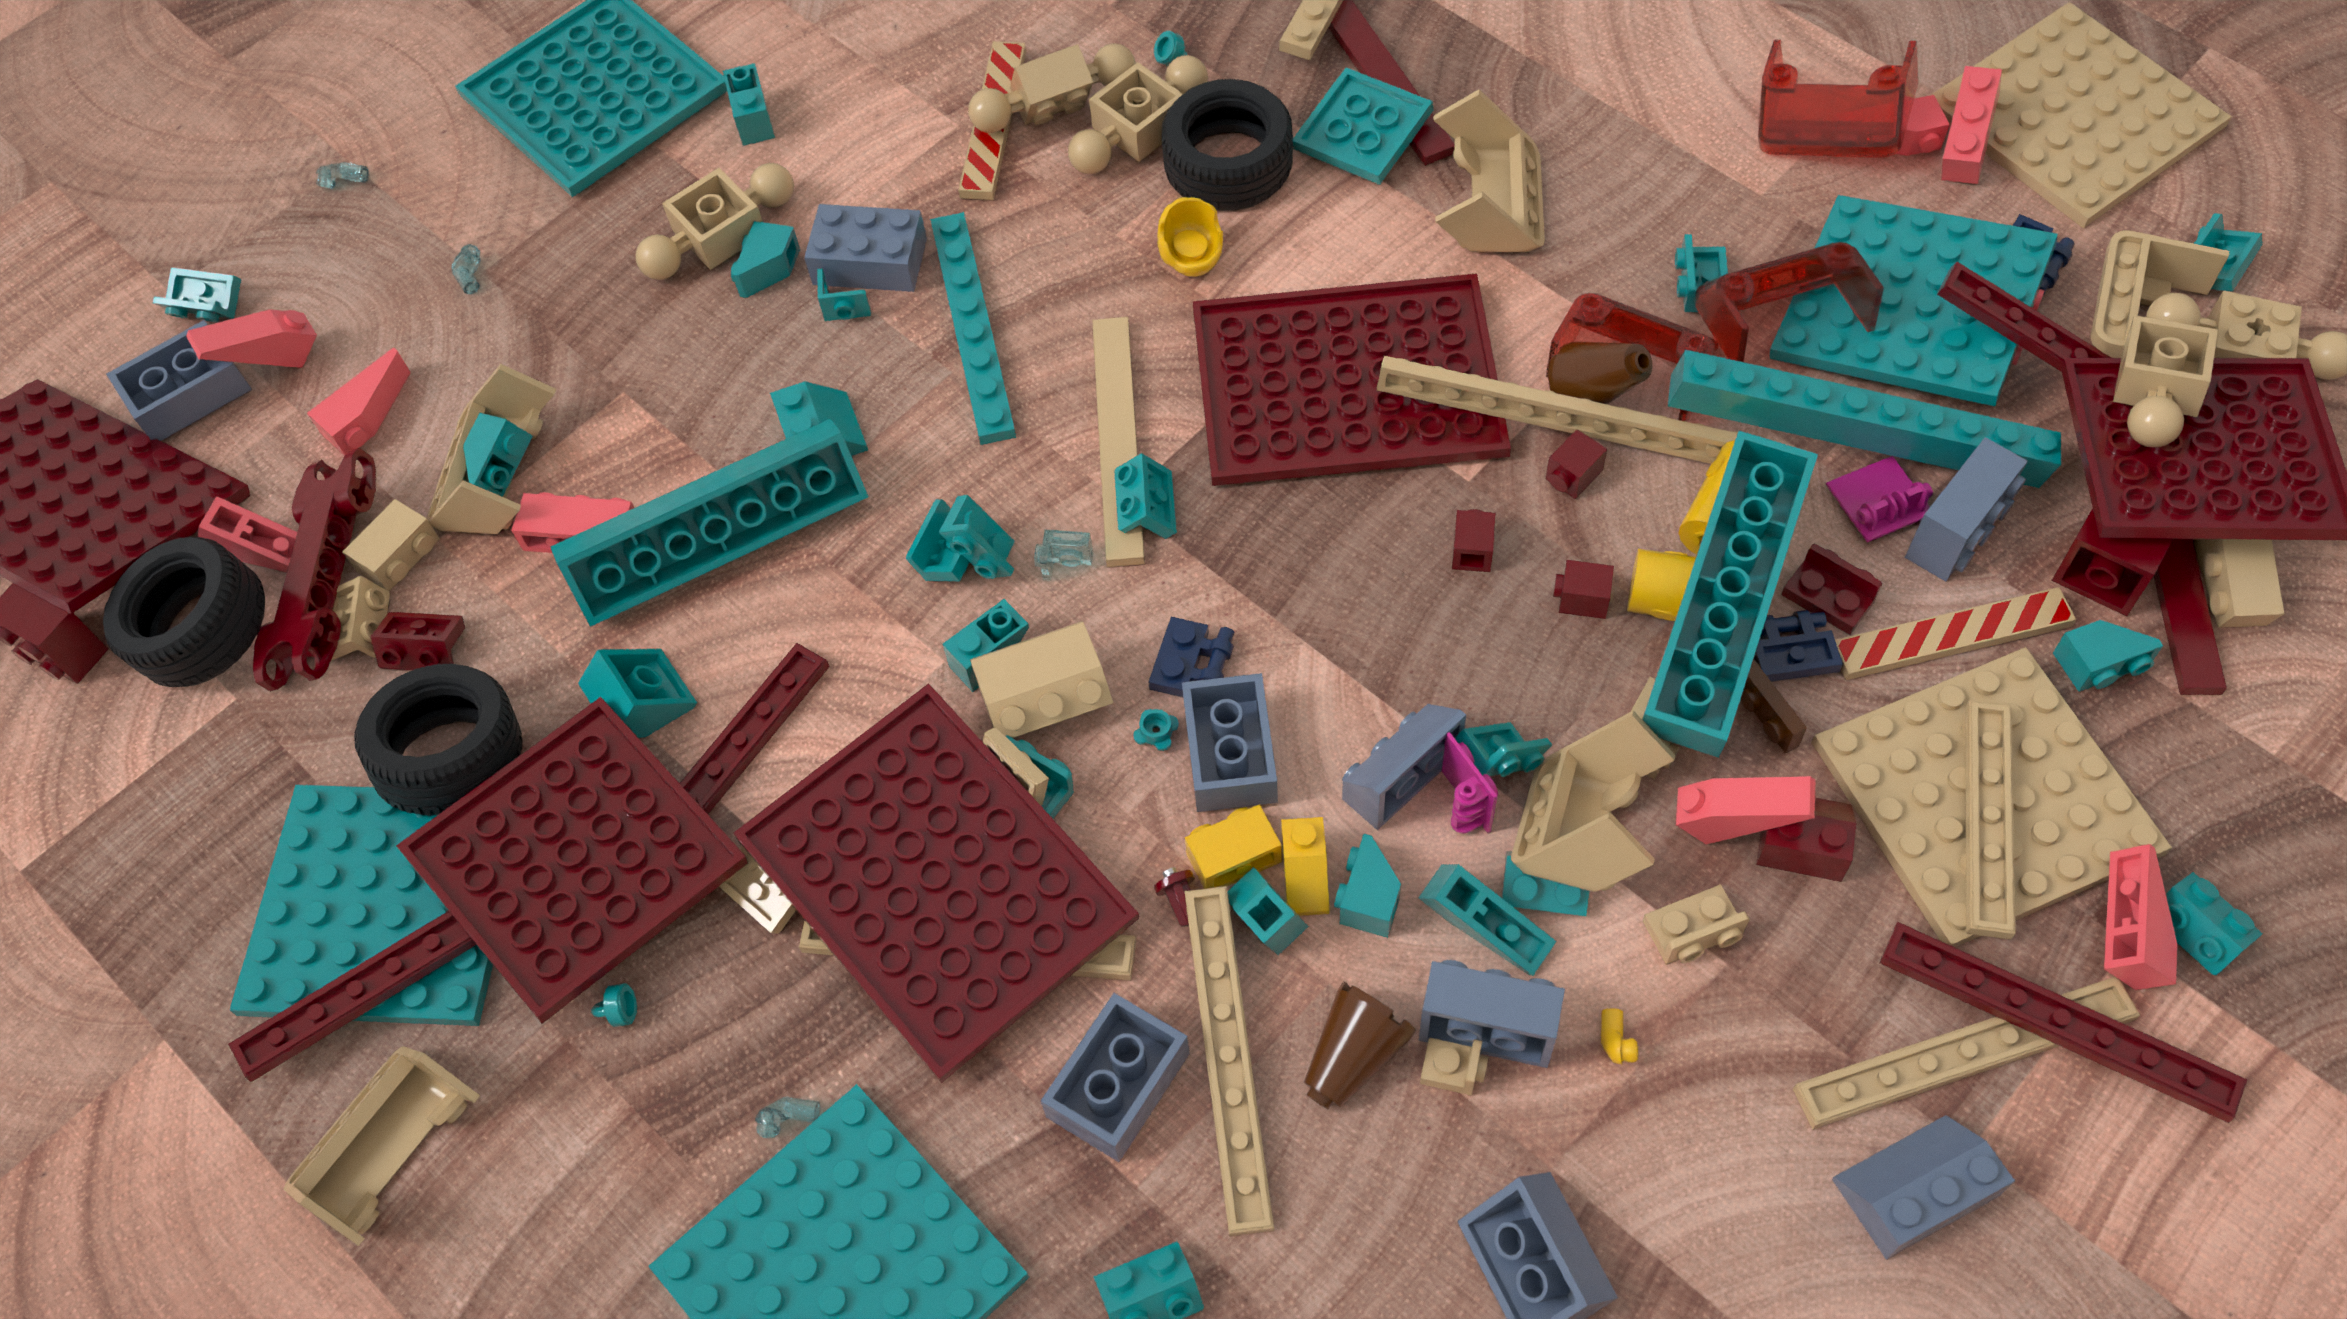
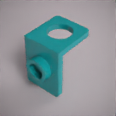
M823 268L817 269L818 301L824 321L848 320L871 316V308L865 290L829 293Z

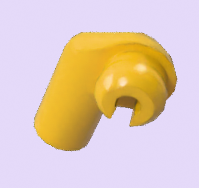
M1616 1008L1603 1009L1601 1011V1044L1603 1049L1615 1064L1623 1065V1062H1636L1639 1055L1637 1041L1633 1038L1623 1039V1011Z

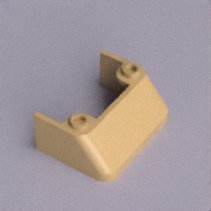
M1480 90L1473 92L1435 114L1434 121L1455 139L1453 156L1457 165L1462 169L1465 168L1472 175V197L1436 216V223L1454 237L1462 248L1468 249L1471 252H1531L1543 246L1545 236L1541 158L1532 138Z
M2129 230L2114 234L2105 253L2091 330L2093 345L2112 358H2121L2134 315L2138 316L2140 304L2151 305L2157 298L2169 294L2171 288L2208 295L2229 257V251Z
M503 364L497 367L465 406L457 423L427 514V519L434 529L449 532L498 534L502 529L507 530L510 527L514 516L521 507L520 504L506 499L512 479L503 497L469 483L463 444L479 413L507 419L531 434L534 440L539 434L543 420L538 418L540 411L555 395V388Z
M1634 710L1551 754L1534 772L1511 854V861L1524 874L1592 892L1609 890L1617 882L1654 865L1655 859L1610 812L1617 808H1625L1631 805L1638 796L1637 790L1640 786L1641 777L1674 761L1675 754Z
M402 1046L387 1059L287 1180L283 1190L300 1205L359 1246L365 1239L360 1234L365 1233L379 1215V1211L375 1208L378 1204L376 1196L434 1125L440 1126L445 1121L452 1124L467 1107L468 1103L465 1099L475 1103L480 1095L425 1053Z

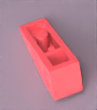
M1935 95L1834 114L1827 135V141L1829 144L1909 156L1940 150L1950 124Z
M269 309L188 330L186 337L198 359L303 368L317 334L304 313L294 310L281 311Z
M393 347L307 412L321 435L345 456L350 451L363 446L365 442L375 436L411 372L399 352Z
M216 496L199 525L198 537L216 541L242 562L287 573L297 532Z
M1811 776L1712 778L1678 788L1676 826L1706 845L1815 818V779Z
M2151 844L2110 852L2104 970L2134 990L2176 984L2177 940L2156 850Z

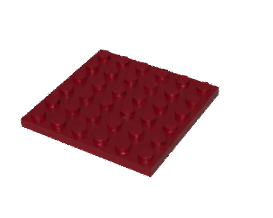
M2064 358L2061 372L2099 538L2347 541V471L2309 358H2214L2211 381L2198 416L2183 415L2184 425L2181 433L2173 442L2162 447H2147L2136 442L2130 435L2127 426L2128 415L2133 406L2113 402L2121 358Z
M601 697L396 845L541 1024L748 864V860L742 851Z

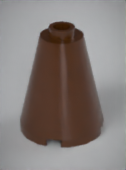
M1577 341L1567 343L1560 347L1558 354L1552 356L1549 362L1548 381L1550 391L1561 395L1609 404L1649 378L1653 367L1652 358L1649 351L1640 344Z
M1343 981L1337 990L1304 1083L1310 1087L1306 1095L1327 1110H1329L1332 1103L1342 1107L1412 1039L1416 1029L1405 1019L1402 1023L1397 1022L1393 1019L1394 1015L1392 1013L1394 1011L1356 986L1352 985L1350 988Z

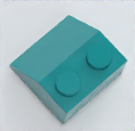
M804 381L770 393L786 439L831 419L841 431L851 456L868 451L846 391Z
M662 649L597 650L578 682L590 703L601 697L638 738L649 736L694 709L697 705V701Z

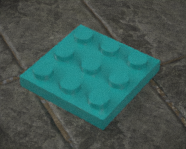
M1345 68L1294 136L1293 149L1380 185L1434 111L1433 101Z

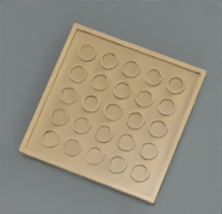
M2070 2L1973 66L2002 69L2000 94L1985 154L2082 228L2088 226L2224 129L2232 117ZM1963 74L1931 94L1935 95L1950 126Z
M2026 647L1816 734L1811 742L1940 941L1953 947L1980 937V935L1966 934L1965 707L1969 701L2012 706L2015 921L2108 881L2110 852L2151 844L2155 847L2158 859L2167 855L2172 849L2166 838Z

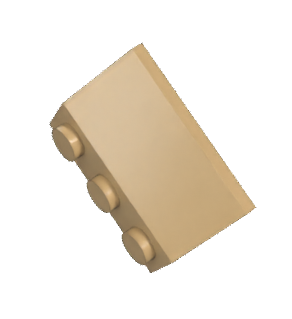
M1083 621L970 659L993 728L996 727L1004 736L1008 735L1014 738L1113 703L1101 663Z

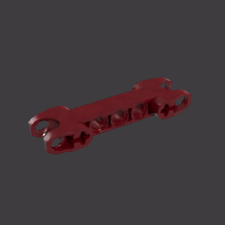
M361 448L347 453L337 470L328 466L323 460L312 463L306 468L296 489L292 503V514L295 521L299 524L275 619L273 622L265 623L260 627L254 644L253 675L255 683L270 692L280 689L287 683L293 668L295 673L304 676L308 681L319 679L326 673L337 649L341 634V623L333 608L346 560L343 551L350 544L356 516L370 510L376 492V466L374 458ZM356 460L363 467L361 479L355 476ZM318 471L324 476L325 480L317 479ZM307 657H314V670L308 666ZM270 659L276 662L274 680L268 676L266 671V664Z

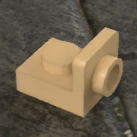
M1429 1037L1420 1084L1472 1096L1474 1082L1483 1083L1486 1073L1488 1056L1480 1055L1482 1041L1474 1039L1473 1046L1471 1047Z

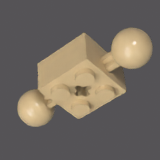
M1115 43L1105 45L1099 49L1093 63L1087 65L1078 44L1015 66L1010 93L1003 94L997 89L986 88L974 94L968 106L969 118L977 129L986 133H995L1002 130L1010 121L1011 114L1018 111L1025 125L1032 122L1035 125L1044 124L1053 119V115L1065 111L1066 114H1070L1082 109L1084 103L1087 102L1093 84L1100 82L1107 86L1136 64L1135 58L1127 47Z
M1184 55L1177 57L1169 64L1164 81L1137 62L1089 98L1093 129L1078 132L1073 136L1068 146V157L1074 168L1085 174H1095L1102 171L1111 159V147L1117 145L1138 162L1162 145V123L1168 109L1189 89L1208 82V73L1205 65L1194 56Z
M763 164L752 173L750 188L743 192L720 168H717L662 203L672 231L676 235L671 238L664 235H651L643 239L638 245L635 254L637 266L649 278L656 280L667 279L677 272L681 263V254L691 249L710 270L742 250L743 238L746 234H749L754 221L763 222L758 205L761 204L774 208L788 202L794 191V182L791 174L785 167L779 164Z
M2223 290L2208 318L2200 317L2199 326L2218 329L2214 358H2309L2315 377L2334 380L2347 375V335L2337 331H2329L2315 336L2312 340L2299 338L2301 306Z
M2165 294L2151 304L2146 317L2134 315L2122 352L2113 402L2133 406L2127 419L2129 433L2136 442L2147 447L2168 445L2179 436L2184 425L2183 415L2198 416L2211 381L2218 329L2199 326L2200 309L2197 303L2185 294Z

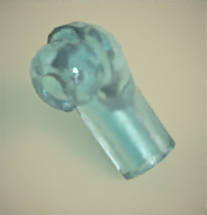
M347 162L324 165L316 171V174H318L316 183L320 187L333 189L336 185L335 178L365 183L369 178V169L363 165Z
M472 244L464 245L461 248V252L456 256L451 266L452 274L466 294H474L480 288V284L474 274L480 265L481 252L477 246Z
M782 1097L759 1110L755 1121L758 1123L756 1132L763 1138H775L780 1133V1124L789 1119L812 1123L819 1117L820 1102Z

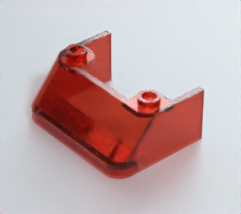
M1773 40L1761 83L1758 124L1760 149L1772 155L1885 158L1896 154L1903 143L1918 87L1917 41H1909L1903 65H1885L1876 69L1870 75L1868 85L1798 84L1797 69L1792 65L1783 64L1781 40Z
M1838 242L1728 273L1701 284L1696 291L1695 307L1726 357L1731 360L1744 362L1749 326L1739 311L1835 284L1866 331L1871 332L1876 327L1884 287L1855 247L1844 242Z
M1586 293L1575 299L1551 340L1546 377L1548 378L1549 362L1552 356L1557 355L1560 347L1564 344L1574 342L1582 328L1621 343L1643 345L1650 354L1675 364L1678 363L1685 350L1721 357L1722 347L1716 338L1613 298L1595 293ZM1680 409L1678 420L1688 422L1692 412Z

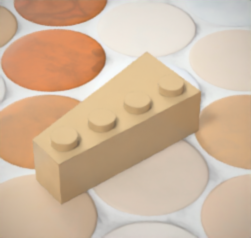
M2192 539L2210 598V609L2215 616L2218 628L2267 626L2284 615L2272 540Z

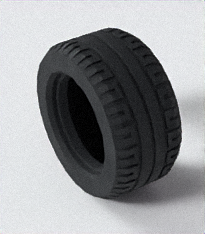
M1238 79L1209 81L1189 89L1168 109L1162 123L1164 169L1170 184L1183 197L1201 199L1213 205L1218 211H1236L1253 207L1267 200L1286 182L1293 164L1292 119L1282 101L1263 86ZM1220 133H1241L1253 137L1261 143L1260 146L1250 153L1236 157H1213L1199 152L1195 148L1196 144L1206 137Z
M187 537L162 543L136 560L119 578L111 591L103 618L107 644L115 655L158 685L174 688L194 686L207 682L235 664L256 638L265 613L263 584L254 571L214 540L202 537ZM201 595L197 605L180 624L168 630L175 616L189 601Z
M458 664L425 666L396 677L381 687L368 701L359 716L354 732L356 752L377 794L392 807L404 812L426 816L439 815L520 756L523 747L522 732L502 685L491 675L483 671ZM456 722L476 724L474 730L460 743L441 753L422 757L403 755L405 749L420 735L438 726Z

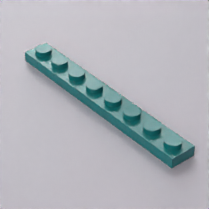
M962 212L930 219L980 445L1016 438L965 214Z

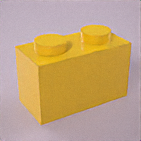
M1260 804L1250 809L1247 807L1239 808L1229 814L1227 819L1213 825H1201L1195 828L1189 836L1184 837L1186 855L1204 889L1230 886L1238 882L1253 867L1258 872H1261L1282 862L1281 843Z

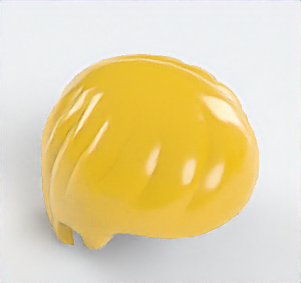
M1182 197L1174 200L1163 210L1157 230L1158 250L1162 260L1170 267H1173L1178 273L1189 277H1198L1208 273L1218 263L1223 248V231H1221L1217 210L1213 205L1198 198Z

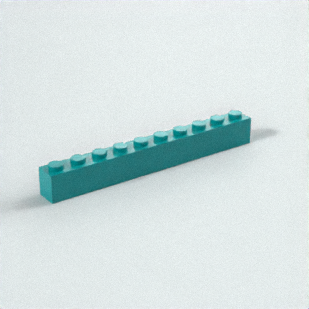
M1690 350L1684 351L1670 377L1668 407L1954 470H1960L1986 437L2028 461L2020 476L2026 478L2023 485L2040 488L2061 466V432Z

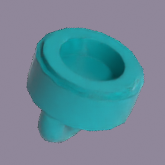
M1172 31L1163 32L1157 38L1154 46L1156 61L1169 66L1177 57L1188 55L1184 50L1183 37Z
M626 983L608 986L605 989L603 1000L591 1008V1014L594 1017L606 1016L607 1021L613 1027L632 1024L637 1014V1001L633 989Z

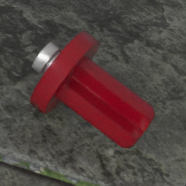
M1173 867L1162 873L1164 879L1154 885V889L1158 896H1167L1178 924L1181 927L1189 926L1185 891H1191L1189 884L1194 881L1195 877L1191 870L1177 872L1176 868Z

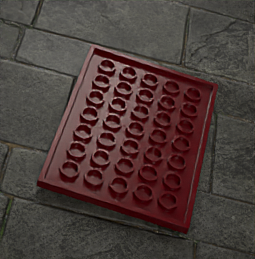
M1477 273L1192 301L1212 486L1510 457L1511 445L1505 418L1377 390L1384 356L1402 358L1429 366H1439L1447 370L1475 374L1498 381Z
M38 379L25 384L21 389L0 399V576L70 614L115 586L124 572L146 552L162 543L178 538H187L197 532L200 523L216 496L235 505L250 497L248 484L158 439L151 440L146 433Z
M929 683L733 832L738 842L941 1083L1139 919L1137 910Z

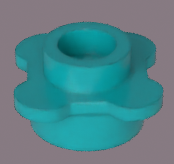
M1159 709L1145 710L1141 714L1140 728L1134 731V740L1137 744L1143 745L1147 743L1156 746L1159 751H1165L1171 747L1170 738L1173 731L1179 727L1178 719ZM1153 728L1160 729L1159 732H1153L1152 730Z

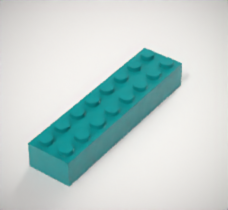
M828 419L550 546L559 569L591 627L869 496L841 431L831 419Z
M1738 431L1642 718L1660 739L1714 757H1720L1729 737L1818 454Z

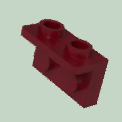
M1812 544L1808 549L1805 560L1786 583L1781 595L1811 613L1824 612L1826 621L1829 624L1851 635L1874 604L1882 587V582L1867 570L1859 569L1841 559L1832 550Z
M389 612L370 636L378 667L381 669L414 670L436 664H454L451 648L465 630L463 616Z

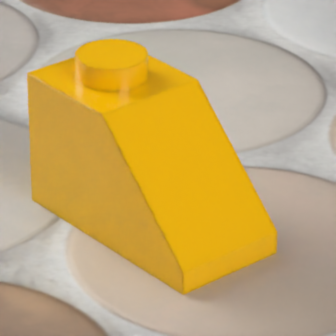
M1323 817L1282 819V850L1286 901L1299 916L1329 914L1327 856Z

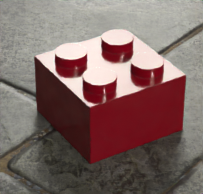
M2092 508L2051 581L2122 615L2128 616L2157 571L2173 540L2168 538H2099Z
M14 583L0 596V641L8 646L14 645L15 647L11 652L29 665H32L35 661L40 663L39 668L58 681L65 677L78 684L109 650L74 613L70 614Z

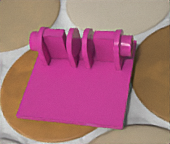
M1893 456L1826 482L1830 492L1867 543L1921 521L1926 511L1930 508L1927 503L1928 499L1933 496L1931 486L1928 483H1912Z
M1449 732L1446 734L1442 772L1455 789L1451 826L1456 832L1465 834L1482 825L1489 834L1492 831L1498 797L1497 787L1487 774L1482 775L1476 768L1469 748L1463 742L1458 744Z

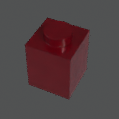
M1576 429L1549 457L1545 479L1556 490L1565 492L1574 499H1577L1603 471L1608 449Z
M1478 509L1468 511L1457 510L1452 558L1453 570L1491 571L1496 513L1484 512Z
M1566 560L1564 575L1556 574L1553 597L1560 598L1559 613L1606 619L1611 598L1614 566Z

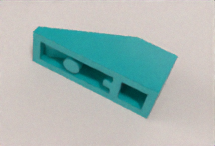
M1441 864L1418 897V899L1450 924L1530 976H1534L1557 942L1459 864Z

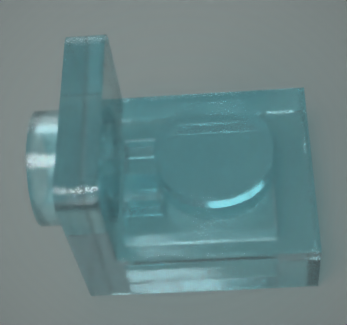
M1045 530L1043 543L1036 545L1034 556L1035 566L1040 567L1043 580L1051 581L1054 563H1061L1069 567L1079 565L1092 566L1094 552L1091 535L1086 532Z

